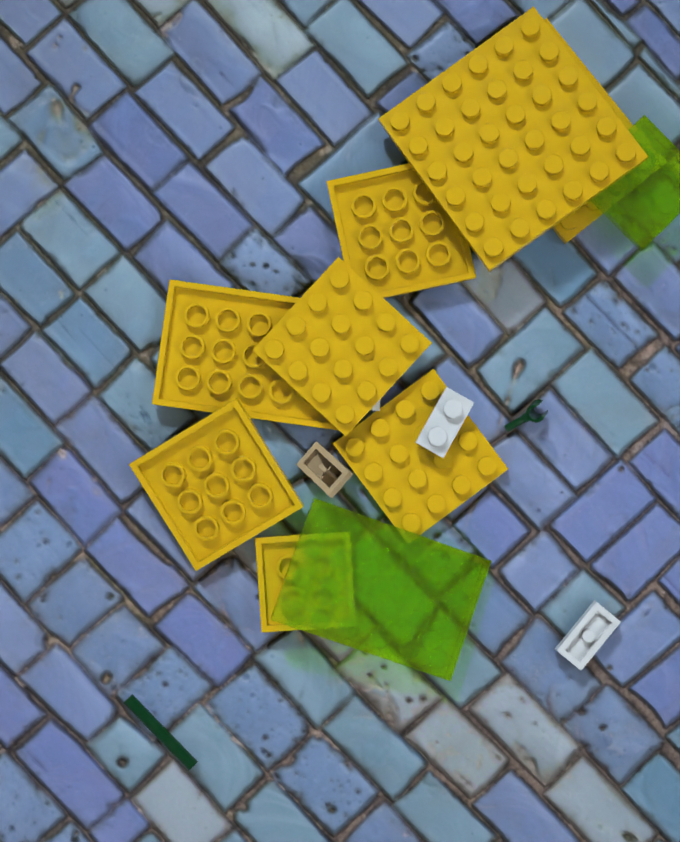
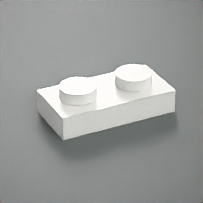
M446 387L415 443L444 458L474 402Z
M594 600L555 650L579 670H582L621 621Z

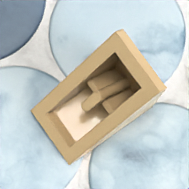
M317 441L296 464L331 498L336 495L353 475V472Z

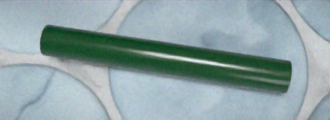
M132 694L124 704L188 770L194 767L198 761Z

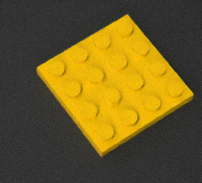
M409 163L326 181L343 261L384 299L476 279L469 244Z
M338 257L252 351L342 434L347 436L432 342Z
M434 369L430 370L382 406L380 411L374 412L355 426L347 436L343 435L333 443L407 544L508 470L469 415L465 418L444 458L415 443L444 389L447 387Z
M238 398L129 464L196 571L304 507L297 492Z

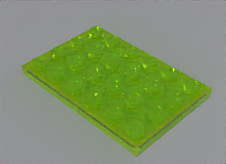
M313 498L270 619L451 681L491 560Z

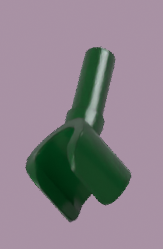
M534 400L527 408L526 413L504 425L507 432L525 422L532 421L537 423L542 421L547 415L548 410L542 414L534 411V408L540 405L542 400Z

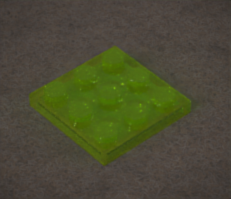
M645 115L629 129V132L649 156L648 159L590 200L640 251L680 214V150Z

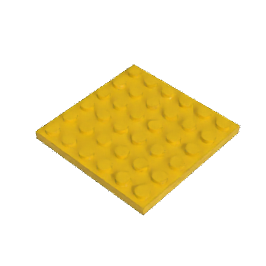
M534 6L378 118L383 129L489 273L641 165L649 157Z

